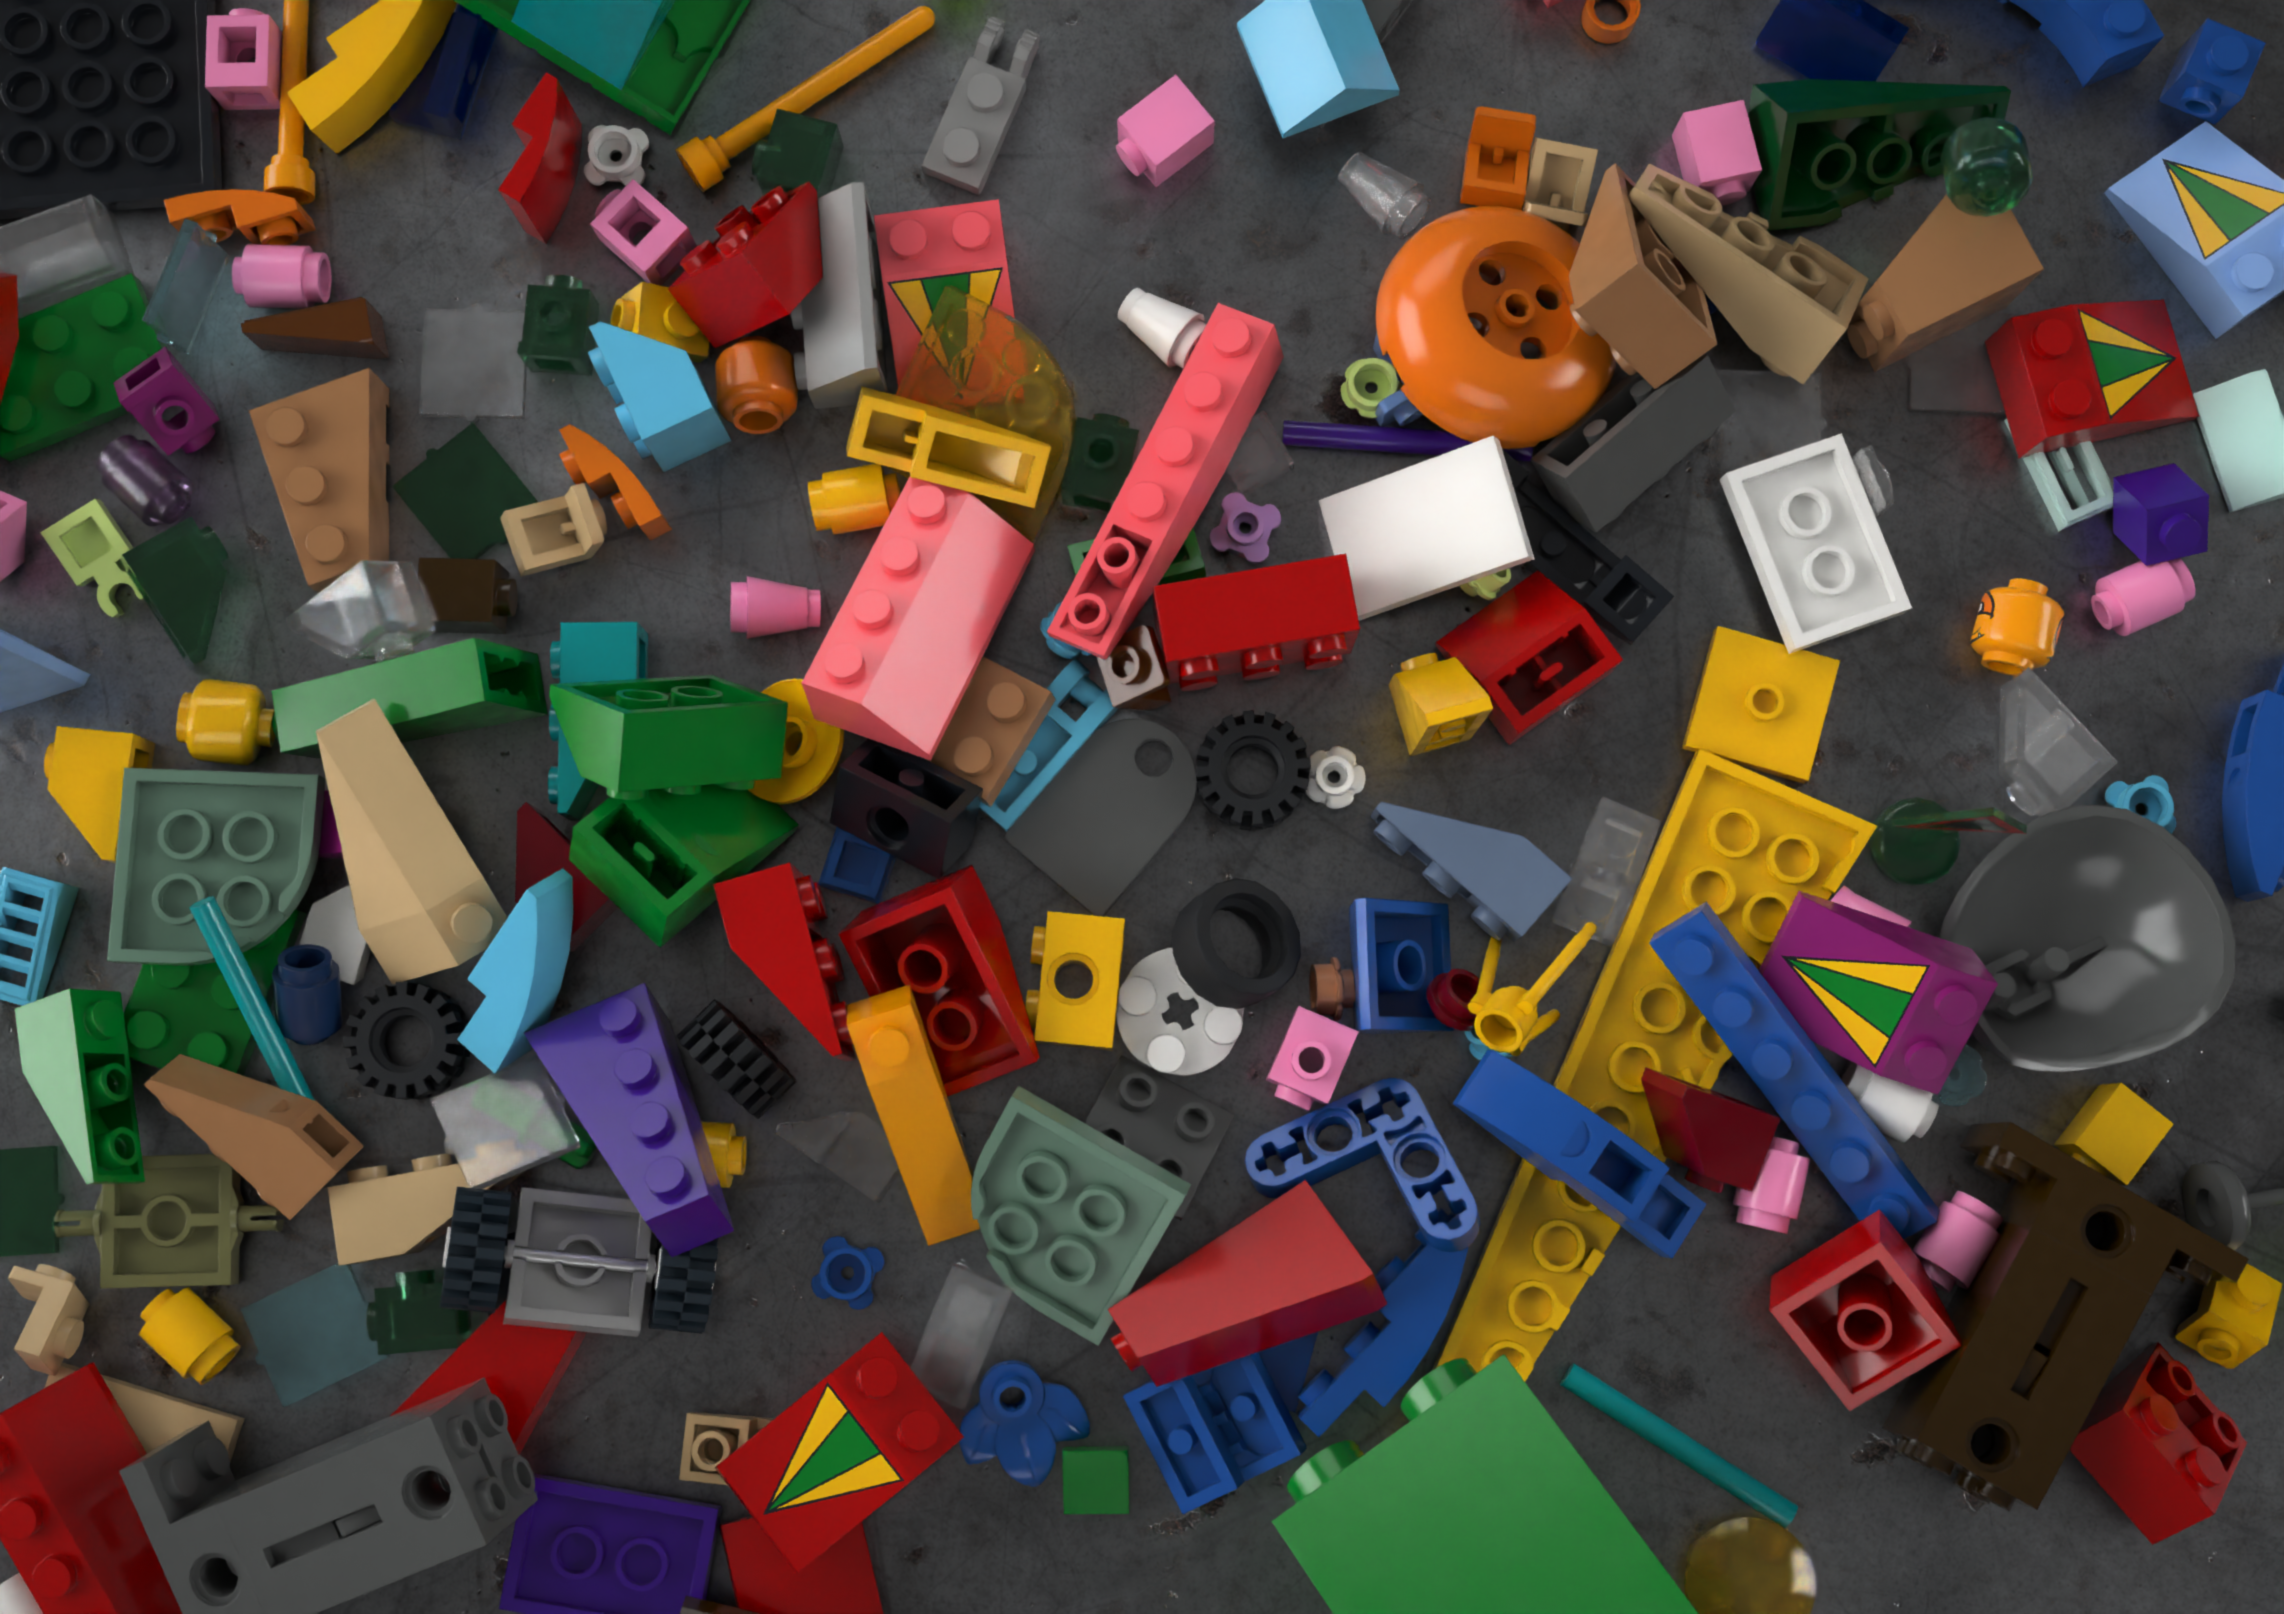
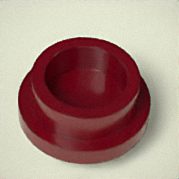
M1458 968L1452 969L1448 973L1437 975L1430 982L1426 991L1427 1001L1434 1016L1448 1027L1460 1031L1474 1030L1477 1015L1468 1010V1004L1477 992L1480 978L1467 970Z

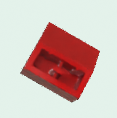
M810 181L787 193L781 186H778L761 197L751 207L750 212H748L744 205L732 210L715 225L714 229L719 236L712 243L710 240L701 243L681 260L680 265L685 271L668 290L714 348L789 315L823 278L817 190Z
M1538 570L1435 642L1436 647L1445 659L1456 657L1490 696L1493 710L1488 715V718L1508 745L1514 743L1607 677L1623 661L1588 611Z
M2157 1342L2149 1346L2102 1388L2070 1451L2148 1541L2154 1545L2215 1515L2248 1442L2241 1436L2234 1420L2225 1412L2219 1411L2196 1385L2189 1369L2180 1361L2174 1360L2165 1348Z

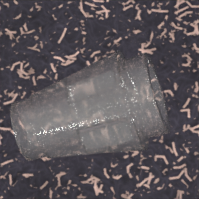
M1363 152L1354 154L1346 162L1339 174V183L1346 187V190L1384 235L1393 233L1399 239L1406 238L1421 224L1431 207L1432 200L1424 194V185L1373 158H1369Z

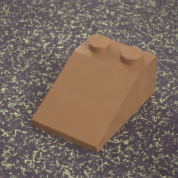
M1615 163L1604 173L1569 273L1574 302L1570 305V311L1577 324L1586 334L1593 337L1598 333L1610 344V351L1614 359L1627 374L1634 375L1638 372L1654 389H1657L1716 346L1717 340L1704 291L1628 198L1635 183Z

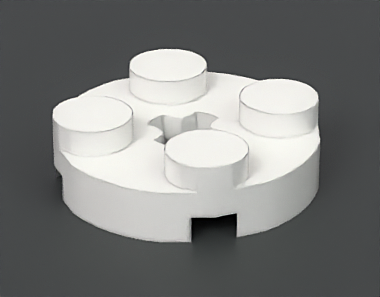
M1166 948L1148 955L1132 968L1119 989L1116 1017L1124 1044L1139 1062L1160 1073L1191 1076L1213 1068L1230 1053L1242 1031L1244 1007L1240 1009L1218 1007L1198 996L1182 978L1173 956V948ZM1179 994L1183 1001L1191 999L1196 1001L1199 1009L1191 1014L1194 1025L1190 1028L1182 1030L1177 1022L1167 1025L1163 1020L1162 1013L1170 1008L1167 998L1171 995Z

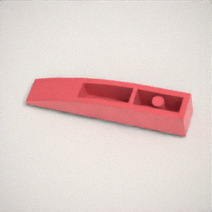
M1217 303L1047 630L1050 637L1106 660L1144 607L1153 593V586L1158 585L1199 519L1284 358L1274 324Z

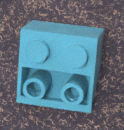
M601 321L589 326L598 347L589 351L588 355L604 387L608 388L615 403L619 404L624 401V404L615 407L614 410L629 441L634 443L642 459L652 455L663 472H666L731 441L713 400L686 350Z

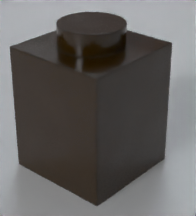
M419 557L415 620L430 632L506 634L507 616L515 615L518 594L515 579L509 578V572L495 559Z

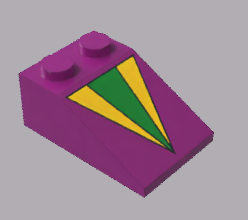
M1798 891L1759 968V972L1813 1042L1879 1076L1937 1095L1998 985L1971 948L1802 891Z

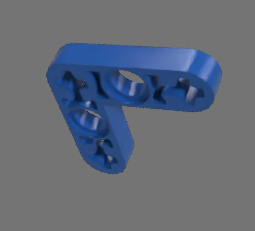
M1386 1078L1374 1082L1261 1135L1251 1143L1246 1151L1245 1165L1252 1185L1260 1194L1276 1199L1304 1180L1312 1186L1381 1154L1424 1238L1432 1247L1445 1252L1460 1251L1471 1245L1479 1234L1480 1218L1475 1199L1420 1095L1411 1083L1403 1079ZM1393 1100L1398 1108L1402 1107L1404 1117L1400 1120L1392 1121L1388 1114H1384L1382 1106L1384 1103ZM1361 1112H1364L1366 1122L1370 1124L1372 1134L1366 1137L1363 1135L1360 1121L1356 1116ZM1336 1124L1350 1129L1352 1139L1348 1146L1342 1150L1330 1152L1321 1149L1317 1145V1138L1320 1132L1327 1126ZM1304 1139L1310 1157L1313 1160L1309 1164H1305L1302 1152L1300 1153L1297 1142ZM1427 1150L1439 1158L1438 1167L1432 1174L1423 1178H1416L1406 1174L1402 1169L1404 1160L1414 1151ZM1273 1155H1277L1284 1162L1286 1169L1284 1174L1276 1177L1268 1169L1266 1159ZM1441 1190L1450 1210L1454 1214H1459L1461 1225L1456 1229L1449 1230L1444 1222L1438 1223L1440 1221L1439 1214L1432 1195L1437 1194Z

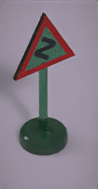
M1913 797L1899 799L1882 809L1872 823L1877 825V828L1868 841L1871 857L1884 875L1896 883L1918 886L1933 883L1946 875L1958 859L1961 845L1959 831L2027 834V825L1995 807L1949 812L1935 801Z

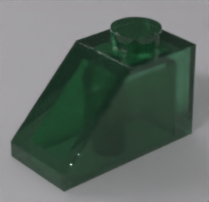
M192 517L122 554L120 564L190 671L200 666L206 658L227 573L221 562L229 558L225 547L209 525L199 529Z

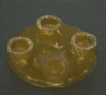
M1740 1517L1714 1526L1690 1545L1684 1572V1592L1699 1614H1811L1816 1596V1578L1808 1553L1792 1533L1769 1520L1755 1517Z

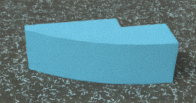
M563 868L526 889L467 978L486 997L457 1040L495 1074L532 1049L524 1033L547 1023L561 989L570 952L573 921V877Z

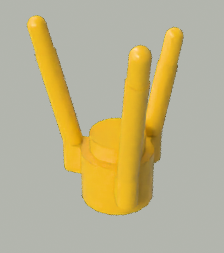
M1588 922L1584 925L1530 990L1519 986H1509L1498 989L1492 994L1502 939L1499 941L1493 937L1490 938L1477 992L1468 1004V1010L1477 1015L1474 1027L1482 1043L1492 1050L1519 1056L1531 1040L1560 1019V1012L1557 1009H1552L1538 1018L1537 1004L1594 935L1597 927L1593 922Z

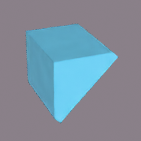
M1265 0L1237 22V30L1282 139L1399 95V87L1362 0Z

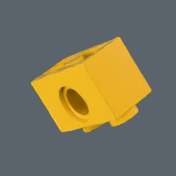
M1048 911L1046 927L1034 926L1030 963L1042 965L1039 990L1028 989L1025 1008L1031 1028L1035 1029L1034 1039L1037 1044L1113 1051L1125 934L1124 918ZM1069 964L1083 965L1093 976L1091 989L1080 998L1071 999L1064 997L1056 989V977L1059 971Z

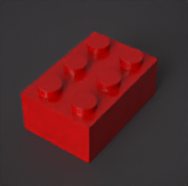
M1346 553L1153 586V616L1158 643L1170 677L1169 684L1179 683L1181 691L1209 688L1218 684L1217 676L1242 672L1243 680L1269 678L1280 674V665L1303 661L1307 670L1339 665L1343 663L1342 655L1352 652L1360 631Z

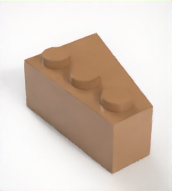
M370 368L248 410L307 584L328 601H333L389 581V502L386 501V465H389V445L386 443V408H389L390 388Z

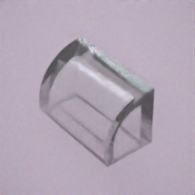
M92 194L0 227V272L17 275L18 319L130 273L135 275L115 215Z

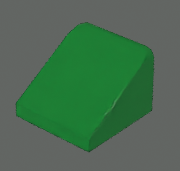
M1129 1446L1063 1447L1064 1514H1129Z

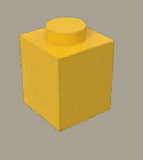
M2123 1083L2101 1084L2054 1145L2062 1152L2116 1183L2127 1186L2174 1123Z

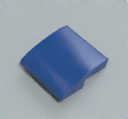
M1259 1352L1158 1387L1155 1386L1151 1379L1123 1395L1182 1514L1239 1488L1245 1481L1301 1455L1307 1449ZM1213 1373L1223 1391L1216 1389L1212 1381Z

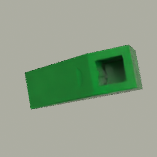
M69 988L15 1008L22 1072L86 1184H139L145 1182L121 992Z

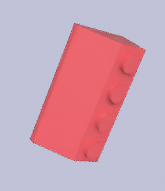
M909 477L802 681V686L814 719L931 761L1035 552L1034 544L971 492Z

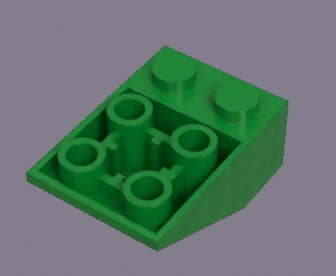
M716 784L702 785L701 793L680 795L669 793L662 789L647 790V797L640 800H624L609 797L573 826L569 860L661 948L717 899L713 884L747 874L798 830L799 824L778 804L763 800L752 794L749 790L726 789Z

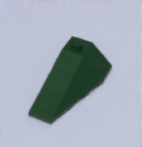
M1821 79L1753 84L1748 117L1762 171L1754 182L1753 188L1760 217L1768 220L1769 228L1767 231L1824 225L1842 217L1841 209L1869 197L1877 202L1894 195L1893 187L1926 173L1933 178L1999 150L2011 90L2005 86Z

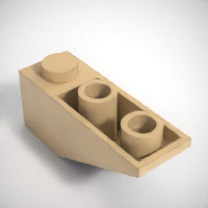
M505 1142L476 1148L477 1160L452 1164L451 1153L411 1160L413 1172L388 1176L387 1165L348 1171V1184L327 1187L338 1265L359 1264L423 1251L447 1232L448 1226L451 1227L457 1187L501 1191L538 1162L536 1152L517 1153L515 1142Z

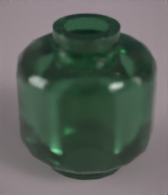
M1986 117L1972 120L1957 128L1945 142L1940 157L1947 196L1957 209L1971 216L1989 217L2003 214L2012 209L2028 194L2033 181L2032 163L2026 138L2016 125L1999 118Z

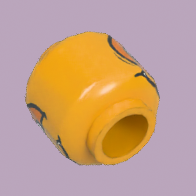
M2014 578L2009 581L2008 587H1997L1984 593L1970 639L1972 648L1982 656L1981 664L1984 667L2006 675L2027 677L2031 676L2033 669L2044 667L2050 663L2054 656L2063 623L2064 611L2058 602L2046 596L2048 588L2045 585L2033 580Z

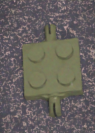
M214 1154L142 1156L145 1182L139 1184H102V1191L95 1205V1210L61 1209L56 1212L54 1222L80 1221V1225L54 1226V1231L58 1238L94 1236L101 1255L100 1289L239 1284V1246L244 1232H280L284 1225V1220L258 1219L259 1216L283 1215L276 1207L271 1205H244L245 1202L240 1192V1174L227 1162L220 1160Z

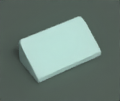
M2266 369L2250 372L2194 393L2193 397L2199 414L2197 420L2229 513L2284 498V418Z

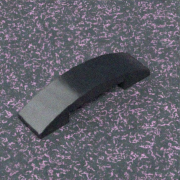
M1503 450L1534 555V560L1522 564L1532 573L1537 570L1581 604L1597 624L1631 645L1673 599L1674 595L1627 555L1622 560L1527 480L1530 472Z

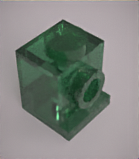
M554 274L545 277L544 286L528 284L522 341H518L517 354L530 371L592 376L593 364L588 352L595 349L596 341L589 326L598 323L600 304L590 289L582 288L583 282L580 279ZM549 313L565 314V318L561 323L548 325Z

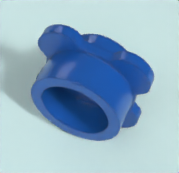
M842 1236L829 1238L822 1247L825 1258L821 1264L820 1273L815 1275L811 1281L814 1294L821 1299H827L832 1296L840 1300H846L849 1306L855 1310L868 1307L874 1299L871 1287L875 1274L881 1271L885 1265L882 1252L876 1247L861 1249L851 1246ZM846 1266L854 1270V1276L851 1279H845L842 1275V1270Z

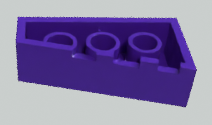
M646 983L524 1033L640 1215L671 1257L734 1232L671 1022Z

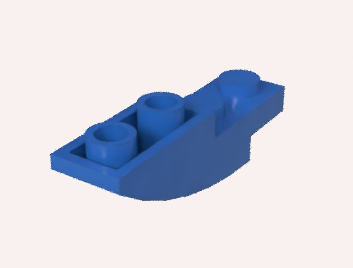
M2284 663L2273 692L2266 689L2242 700L2231 733L2225 762L2222 792V828L2226 861L2235 897L2246 902L2273 896L2274 892H2278L2284 886Z
M1494 1050L1486 1051L1452 1103L1551 1180L1563 1181L1660 1257L1673 1259L1707 1205L1668 1175L1667 1172L1670 1167L1638 1143L1553 1085Z
M1442 1208L1438 1210L1440 1219L1438 1223L1444 1222L1449 1230L1456 1229L1461 1225L1459 1214L1451 1212L1448 1215ZM1419 1229L1414 1236L1422 1244L1404 1262L1395 1255L1377 1272L1375 1278L1387 1301V1305L1379 1309L1378 1312L1385 1320L1378 1328L1371 1321L1367 1322L1344 1346L1343 1350L1350 1356L1333 1375L1325 1368L1321 1370L1298 1395V1398L1305 1405L1296 1414L1318 1437L1329 1428L1364 1390L1385 1408L1407 1382L1429 1350L1446 1318L1460 1282L1468 1247L1456 1252L1440 1251L1428 1243Z

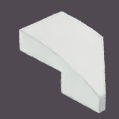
M348 883L312 904L299 945L312 944L328 949L331 952L332 960L339 966L340 981L355 985L364 978L371 949L358 929L352 894Z

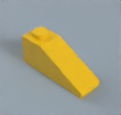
M1429 653L1408 659L1400 663L1402 672L1394 674L1389 683L1410 757L1471 740L1493 710L1490 696L1456 657L1439 661L1436 653Z

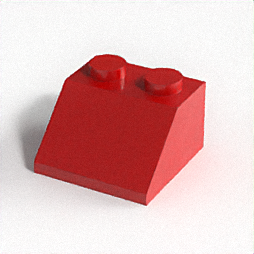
M1880 1209L1771 1276L1770 1312L1849 1411L1962 1346L1961 1338L1919 1258Z

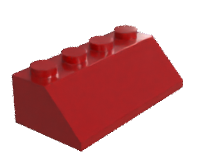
M94 1362L85 1365L0 1413V1540L43 1614H182L119 1472L147 1453Z

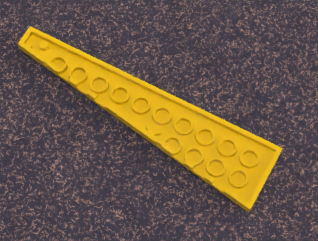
M1701 748L1697 750L1553 1086L1613 1125L1664 1163L1667 1157L1663 1155L1641 1081L1645 1067L1711 1090L1718 1079L1721 1068L1731 1058L1733 1053L1649 944L1654 933L1707 901L1759 970L1798 891L1829 900L1831 895L1839 888L1877 828V825ZM1522 1157L1432 1370L1451 1360L1465 1358L1478 1373L1504 1354L1522 1379L1526 1381L1534 1368L1537 1358L1553 1333L1558 1331L1569 1314L1570 1306L1588 1278L1598 1268L1605 1257V1251L1621 1226L1563 1181L1551 1180Z

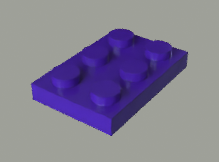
M533 1473L535 1478L534 1491L538 1500L515 1521L499 1604L500 1610L523 1614H680L686 1596L706 1599L723 1506Z

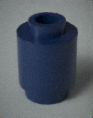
M312 944L290 947L279 954L278 964L272 971L275 1020L285 1038L301 1045L319 1044L335 1034L343 1024L339 966L332 960L331 952L325 947Z

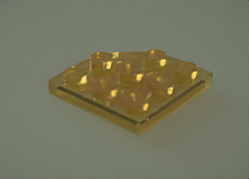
M953 285L945 286L895 395L974 418L1051 446L1035 508L972 493L1024 537L1034 543L1038 541L1065 485L1075 454L1076 415L1069 385L1056 358L1036 334L1024 324ZM887 467L908 479L910 477V472Z

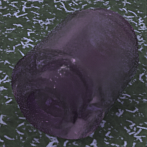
M123 435L107 445L98 457L96 468L102 475L103 485L147 526L172 524L182 518L189 510L192 503L193 482L148 440H138L133 435Z

